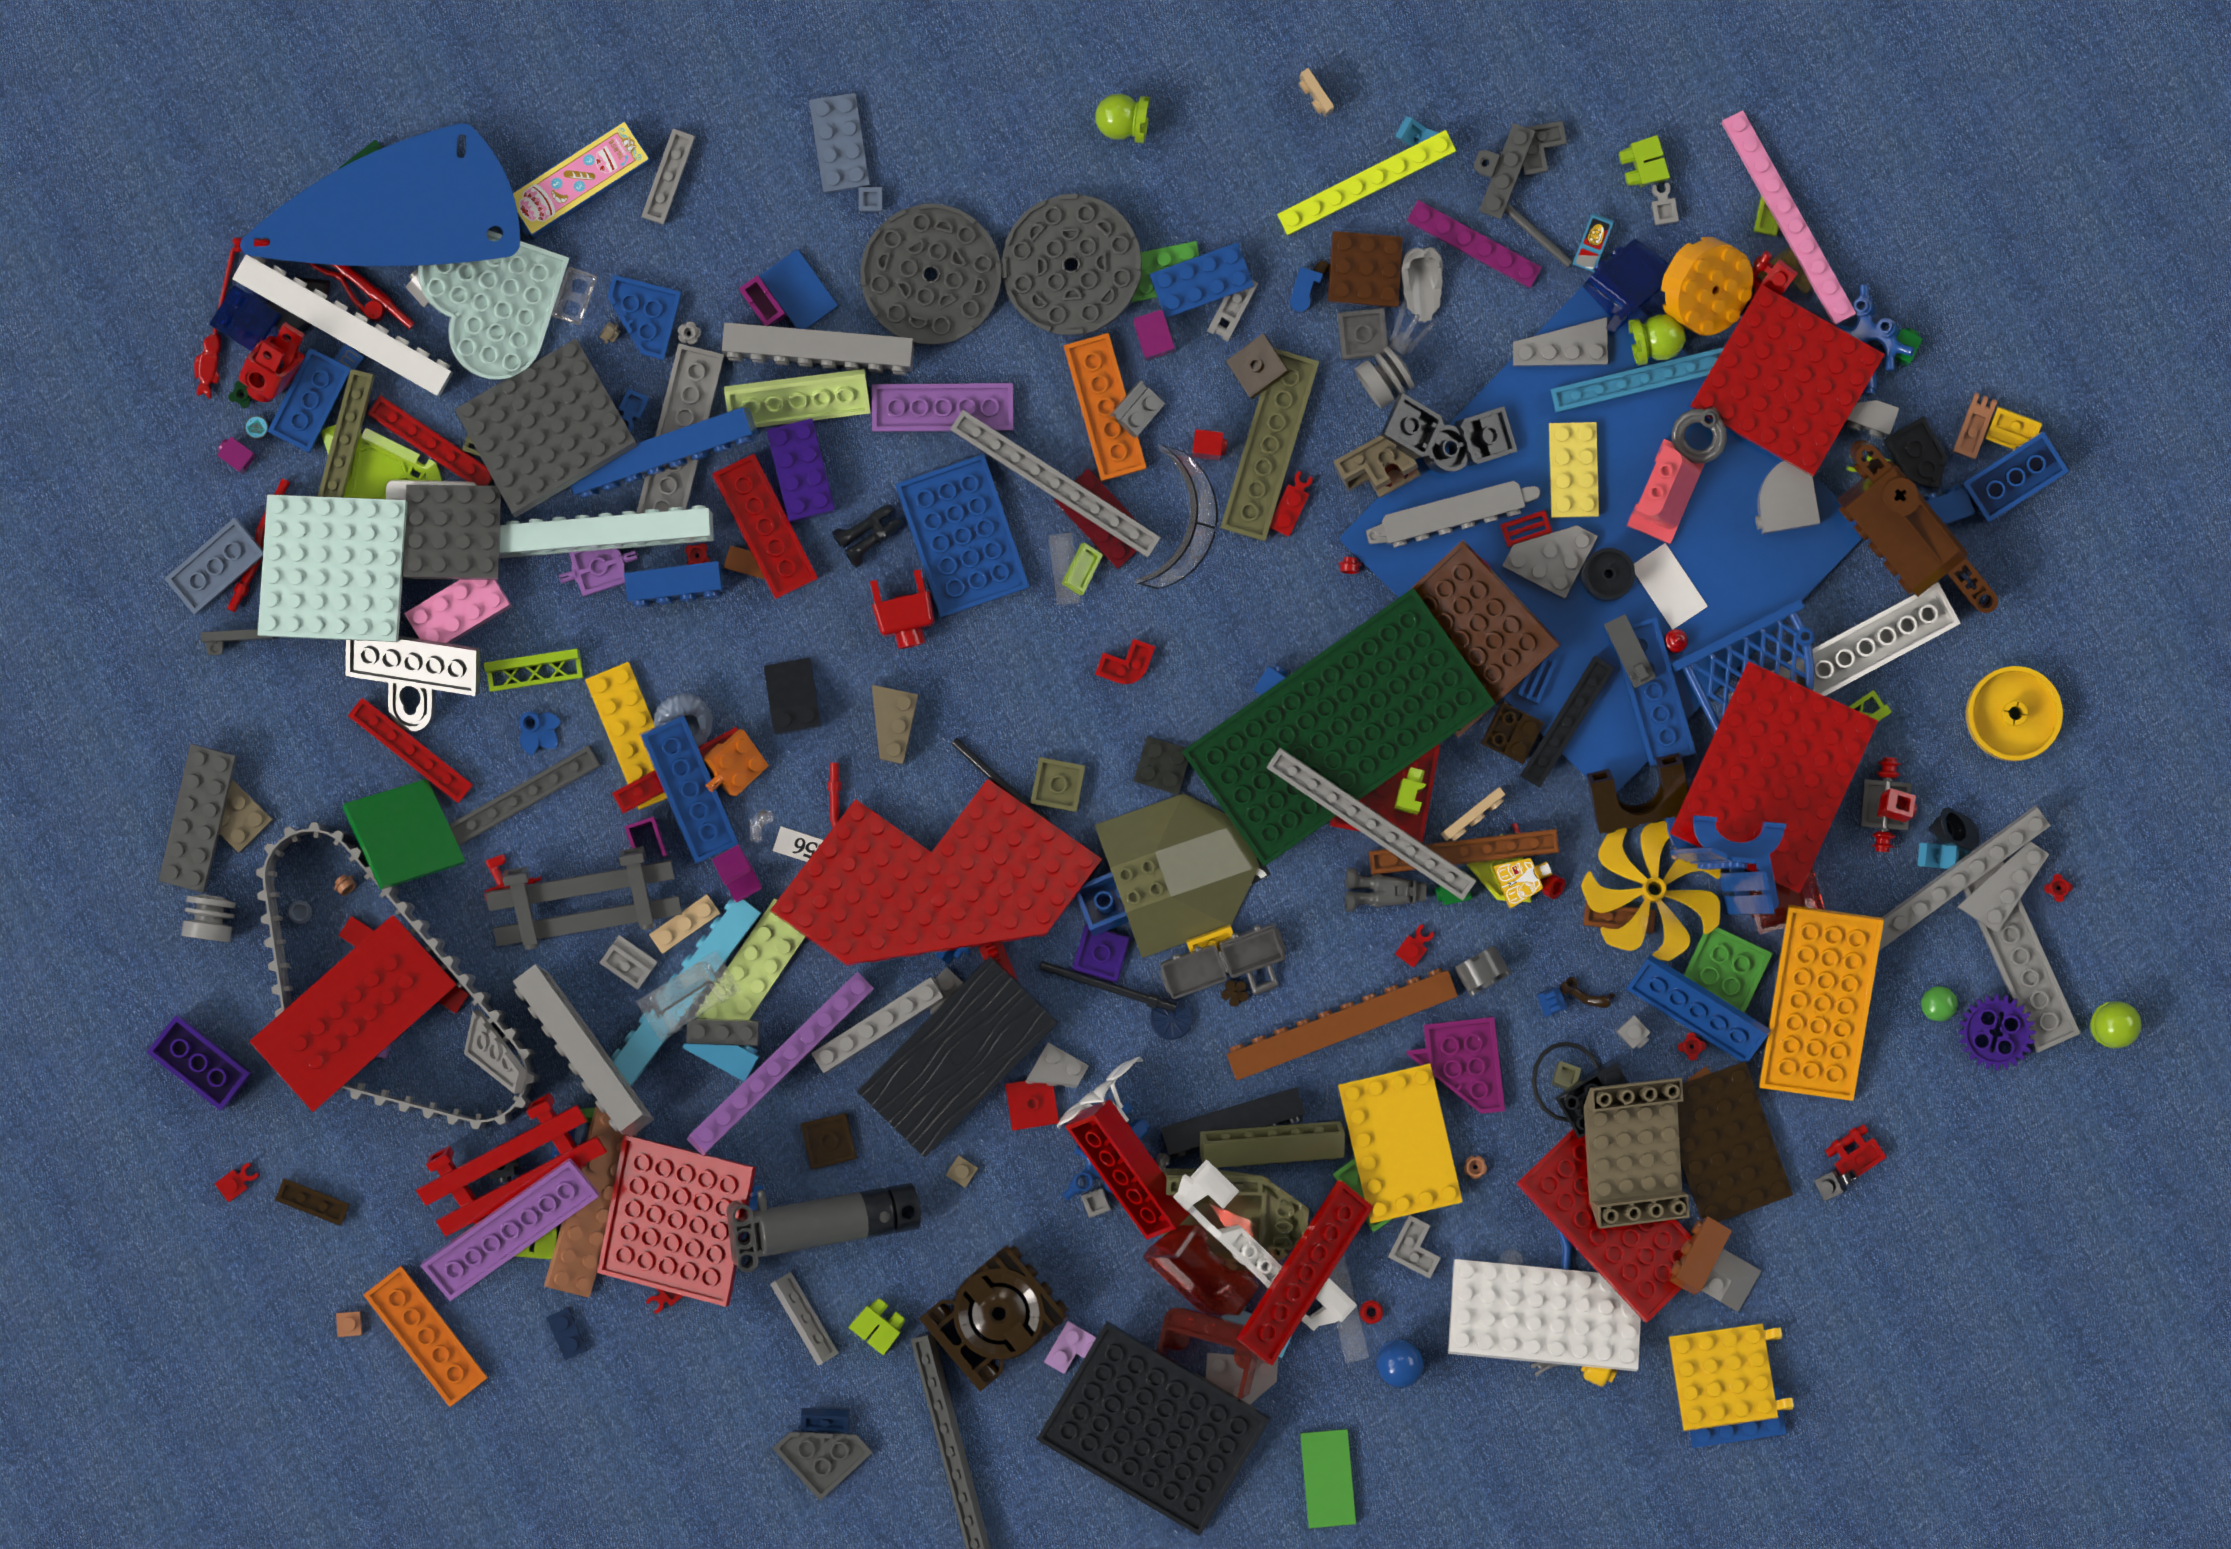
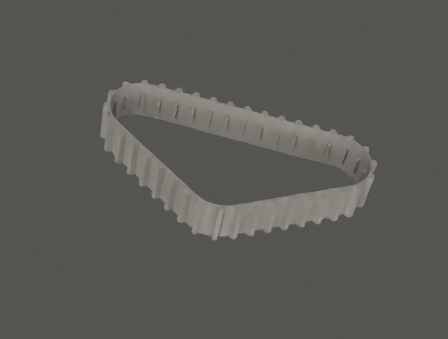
M311 822L308 829L301 830L290 826L285 828V837L280 839L275 845L267 843L264 847L268 856L264 867L256 869V875L263 878L264 890L257 893L259 900L266 901L267 913L261 916V922L269 925L271 937L264 940L266 947L273 948L274 960L268 964V969L276 972L278 984L271 987L272 994L280 995L281 1008L275 1011L276 1017L292 1004L290 991H293V986H289L287 968L290 967V964L285 960L283 944H286V939H282L280 921H283V917L279 916L276 900L279 897V893L275 892L274 877H277V872H275L276 863L279 857L285 855L283 852L285 848L292 842H301L300 837L314 834L313 838L322 839V833L335 838L333 843L336 846H341L342 844L352 855L349 860L354 863L357 861L367 873L364 877L367 880L372 879L378 886L362 849L355 848L350 844L351 835L340 830L334 833L328 832L326 825ZM396 885L382 889L383 892L379 895L382 898H389L398 909L395 912L396 915H403L413 927L410 931L413 934L418 933L429 945L425 949L428 952L434 951L444 963L441 966L442 969H449L459 980L456 985L459 988L465 987L475 999L471 1003L474 1006L480 1005L490 1017L487 1020L489 1024L495 1023L505 1034L502 1039L505 1042L511 1041L519 1052L516 1057L518 1060L522 1059L524 1069L527 1071L526 1081L522 1093L513 1097V1100L516 1102L506 1112L503 1109L496 1111L498 1116L491 1119H483V1114H476V1118L462 1115V1109L455 1108L454 1112L439 1109L436 1102H430V1106L413 1102L414 1096L410 1095L406 1096V1099L389 1096L390 1090L382 1089L381 1093L365 1089L366 1084L358 1083L357 1087L345 1084L336 1093H341L343 1089L350 1090L351 1098L357 1100L365 1099L370 1095L375 1098V1104L379 1106L389 1105L393 1101L399 1103V1111L412 1112L415 1108L423 1109V1116L429 1119L437 1118L439 1114L446 1115L448 1124L452 1125L461 1124L463 1120L470 1121L472 1129H483L491 1121H496L499 1125L512 1122V1113L517 1111L519 1107L526 1108L529 1106L531 1100L528 1095L532 1084L540 1080V1075L533 1072L531 1059L536 1054L534 1049H525L519 1041L522 1032L518 1028L509 1029L503 1022L507 1015L503 1010H493L488 1004L491 998L489 993L478 992L473 987L476 978L472 974L461 973L457 968L460 959L457 956H447L442 949L445 945L443 939L432 938L427 933L430 924L426 920H416L412 915L415 908L414 905L410 902H401L397 898L400 889Z

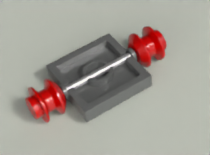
M1883 757V762H1878L1882 765V770L1877 772V774L1886 779H1883V781L1864 779L1860 827L1879 828V831L1872 834L1876 838V843L1871 845V847H1876V852L1890 853V848H1895L1890 844V840L1896 838V836L1886 831H1889V829L1908 831L1909 820L1904 823L1884 816L1878 817L1880 795L1889 788L1911 794L1912 783L1893 782V779L1901 775L1896 772V767L1900 766L1901 763H1897V758Z

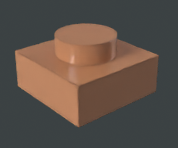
M361 1311L336 1313L338 1337L363 1335Z

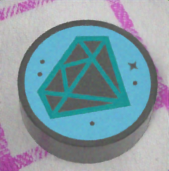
M252 416L246 421L245 432L249 437L260 440L267 436L269 424L266 419L261 416Z

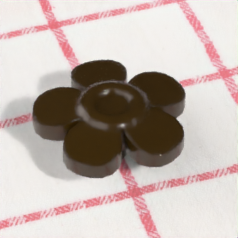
M1228 980L1225 984L1227 989L1221 992L1224 1000L1230 998L1229 1004L1233 1007L1239 1005V1000L1245 1002L1248 999V993L1244 991L1246 984L1243 981L1237 982L1235 986L1233 980Z

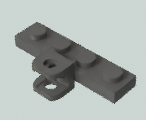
M1513 123L1501 156L1487 150H1480L1478 152L1473 167L1480 175L1491 179L1479 212L1502 220L1536 131ZM1489 160V165L1483 167V161Z

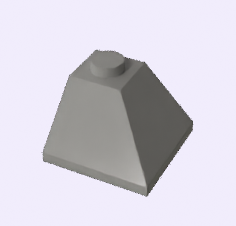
M1723 1249L1701 1291L1738 1312L1760 1275L1761 1270Z

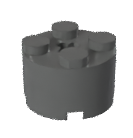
M1495 945L1455 967L1470 997L1482 991V985L1486 989L1497 983L1496 977L1500 981L1512 974Z

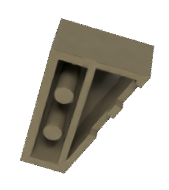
M872 685L880 760L904 765L919 695Z

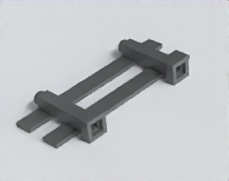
M642 846L621 850L619 855L620 865H626L627 868L527 885L526 883L530 877L528 866L505 870L502 877L504 886H510V888L486 892L489 911L515 907L518 923L494 927L497 946L523 942L525 949L530 950L539 946L538 940L543 938L636 922L639 923L642 930H646L655 926L654 919L682 915L679 895L650 900L647 888L649 883L675 879L672 862L668 860L642 865L646 857L645 848ZM631 887L634 903L534 920L531 907L533 903Z

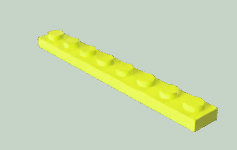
M1444 130L1277 215L1286 234L1289 236L1457 151L1447 131Z

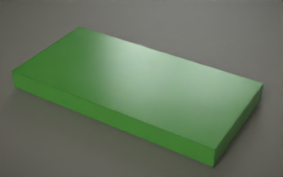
M1348 1429L1300 1433L1309 1528L1356 1524Z

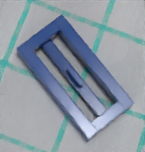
M1547 656L1542 661L1528 694L1524 690L1533 670L1524 677L1517 695L1539 704L1558 660ZM1547 662L1551 663L1537 697H1534L1532 695Z

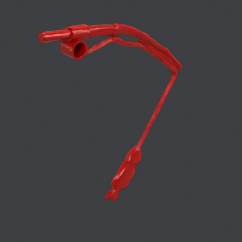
M240 237L233 238L232 240L235 247L231 249L213 333L203 340L204 350L194 361L195 379L199 377L201 382L197 387L196 394L198 396L205 394L209 400L212 397V390L209 385L219 381L217 368L222 339L221 335L217 334L235 253L242 251L240 243L243 238ZM254 239V247L268 246L270 244V239ZM306 263L320 273L335 277L336 280L341 282L353 304L369 320L378 322L384 318L385 311H389L409 330L415 325V322L394 304V300L379 287L376 288L366 278L353 270L351 266L331 265L340 271L338 273L326 270L314 263ZM344 277L357 285L373 301L368 302L364 307L356 299Z

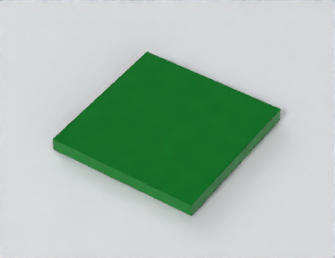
M427 779L347 802L342 806L380 890L463 865L465 862Z

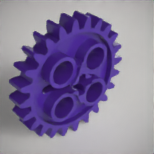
M1998 993L1995 994L1994 1000H1991L1990 996L1986 995V1002L1984 1003L1978 998V1007L1970 1004L1969 1008L1972 1012L1963 1013L1967 1021L1962 1020L1959 1022V1024L1965 1026V1029L1958 1031L1959 1034L1965 1035V1038L1959 1042L1967 1043L1968 1045L1963 1052L1971 1051L1972 1054L1969 1059L1972 1060L1977 1057L1978 1066L1983 1061L1986 1062L1987 1070L1991 1064L1995 1065L1996 1071L1999 1070L2000 1064H2003L2006 1070L2009 1069V1062L2017 1066L2018 1061L2016 1058L2025 1060L2026 1057L2022 1052L2030 1053L2032 1050L2027 1044L2035 1043V1040L2029 1038L2030 1035L2036 1034L2035 1030L2030 1029V1026L2035 1024V1021L2027 1020L2031 1012L2023 1013L2025 1004L2017 1007L2016 998L2011 1003L2008 1002V995L2003 1000H2000ZM1986 1011L1992 1012L1995 1016L1994 1023H1985L1982 1018L1983 1013ZM2000 1012H2004L2000 1027L2003 1035L1997 1038L1995 1051L1991 1052L1990 1049L1995 1035L1991 1032V1029L1997 1027ZM2015 1018L2018 1021V1028L2015 1030L2008 1029L2005 1024L2006 1019ZM1980 1034L1986 1035L1989 1039V1044L1985 1047L1978 1045L1976 1041L1977 1036ZM2006 1040L2012 1044L2011 1052L2004 1053L2000 1050L1999 1044L2001 1041Z

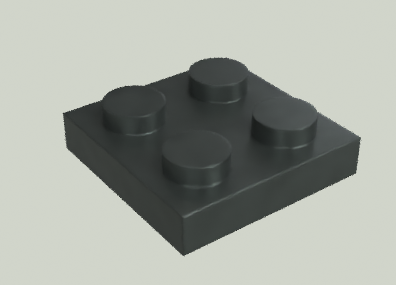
M1147 736L1133 782L1178 795L1189 762L1182 753V750L1185 748Z

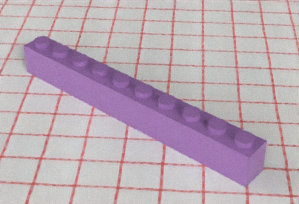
M858 972L854 974L688 1136L687 1140L704 1156L833 1031L874 988Z

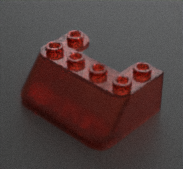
M1179 1225L1177 1229L1169 1231L1150 1246L1143 1255L1144 1260L1197 1310L1207 1315L1239 1316L1260 1286L1253 1280L1254 1276L1246 1270H1231L1225 1265L1226 1261L1222 1257L1215 1255L1209 1250L1210 1246L1206 1243L1208 1240L1206 1231L1199 1225Z

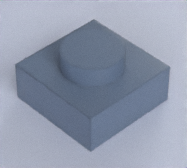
M859 187V212H883L882 187Z

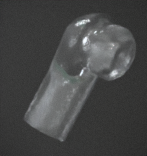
M761 810L750 820V842L762 841V827L766 823H772L774 819L771 811Z

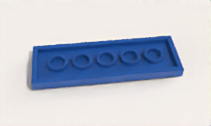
M1657 617L1630 624L1656 676L1655 679L1634 689L1620 661L1649 765H1656V758L1679 753L1680 757L1695 754L1696 751Z
M680 715L641 733L640 736L694 862H701L738 845L739 843L716 789L710 792L706 787V784L711 781V777L685 716Z
M1651 954L1646 958L1626 988L1629 992L1739 1061H1745L1746 1064L1770 1032V1029Z

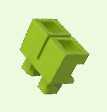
M1658 135L1631 143L1629 148L1618 153L1621 165L1633 162L1635 167L1634 171L1624 174L1627 186L1640 185L1641 188L1669 180L1670 176L1665 159L1662 158L1663 152Z
M1412 767L1409 769L1407 779L1403 778L1400 783L1394 806L1395 810L1414 815L1419 813L1422 802L1415 801L1416 794L1421 792L1426 784L1422 783L1424 770Z
M878 1298L870 1306L867 1305L848 1328L865 1341L876 1326L879 1325L867 1343L884 1356L900 1334V1328L906 1319L898 1312H895L889 1321L886 1320L881 1314L889 1305L881 1298Z

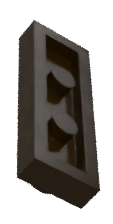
M283 1178L275 1201L339 1226L343 1225L350 1207V1203Z

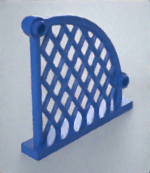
M1801 599L1671 664L1675 672L1681 669L1684 670L1714 732H1716L1721 720L1718 719L1708 698L1711 697L1722 704V718L1729 703V690L1732 692L1735 690V687L1730 685L1731 673L1738 677L1742 675L1740 671L1731 667L1732 655L1743 661L1742 672L1748 661L1764 668V658L1767 656L1775 661L1774 673L1779 675L1780 665L1790 670L1791 681L1795 682L1796 674L1805 679L1804 687L1813 690L1814 659L1811 644L1814 641L1815 635L1810 628L1804 626L1798 614V611L1805 608ZM1789 616L1796 630L1784 624L1782 619ZM1777 622L1779 625L1778 637L1776 638L1768 633L1765 627ZM1783 629L1794 635L1793 647L1782 641ZM1759 630L1762 633L1760 646L1748 638L1749 635ZM1802 633H1806L1809 638L1807 641H1803L1801 639ZM1766 638L1777 644L1776 656L1765 650ZM1743 639L1745 642L1744 654L1734 650L1731 644ZM1798 645L1802 646L1803 653L1798 651ZM1749 646L1760 652L1759 664L1748 658ZM1726 647L1728 650L1727 663L1715 657L1714 653ZM1782 647L1792 653L1791 665L1781 659ZM1709 656L1711 659L1710 671L1699 666L1697 661ZM1797 656L1804 660L1805 673L1796 668ZM1715 664L1726 669L1725 681L1714 675ZM1695 670L1709 677L1707 693H1705ZM1714 681L1724 687L1723 699L1713 693Z

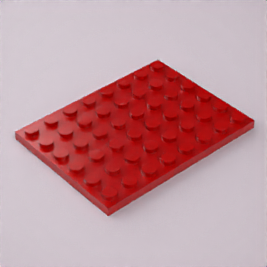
M1748 661L1669 834L1696 847L1703 848L1694 833V815L1717 817L1715 826L1719 834L1727 840L1739 843L1755 839L1762 830L1763 822L1786 824L1780 844L1769 854L1775 883L1800 893L1878 720ZM1756 863L1747 864V868L1744 869L1757 872Z

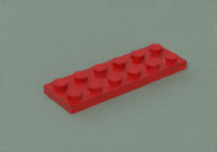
M755 454L712 473V477L774 599L777 600L816 581L818 577Z

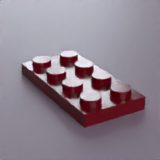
M1089 469L1074 481L1139 523ZM1056 498L1054 499V502L1117 570L1137 552Z

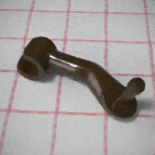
M1569 977L1566 982L1564 981L1560 985L1562 993H1571L1579 1001L1589 1006L1608 1008L1610 1007V1000L1615 997L1614 993H1610L1607 997L1604 995H1588L1577 988V980L1574 977Z

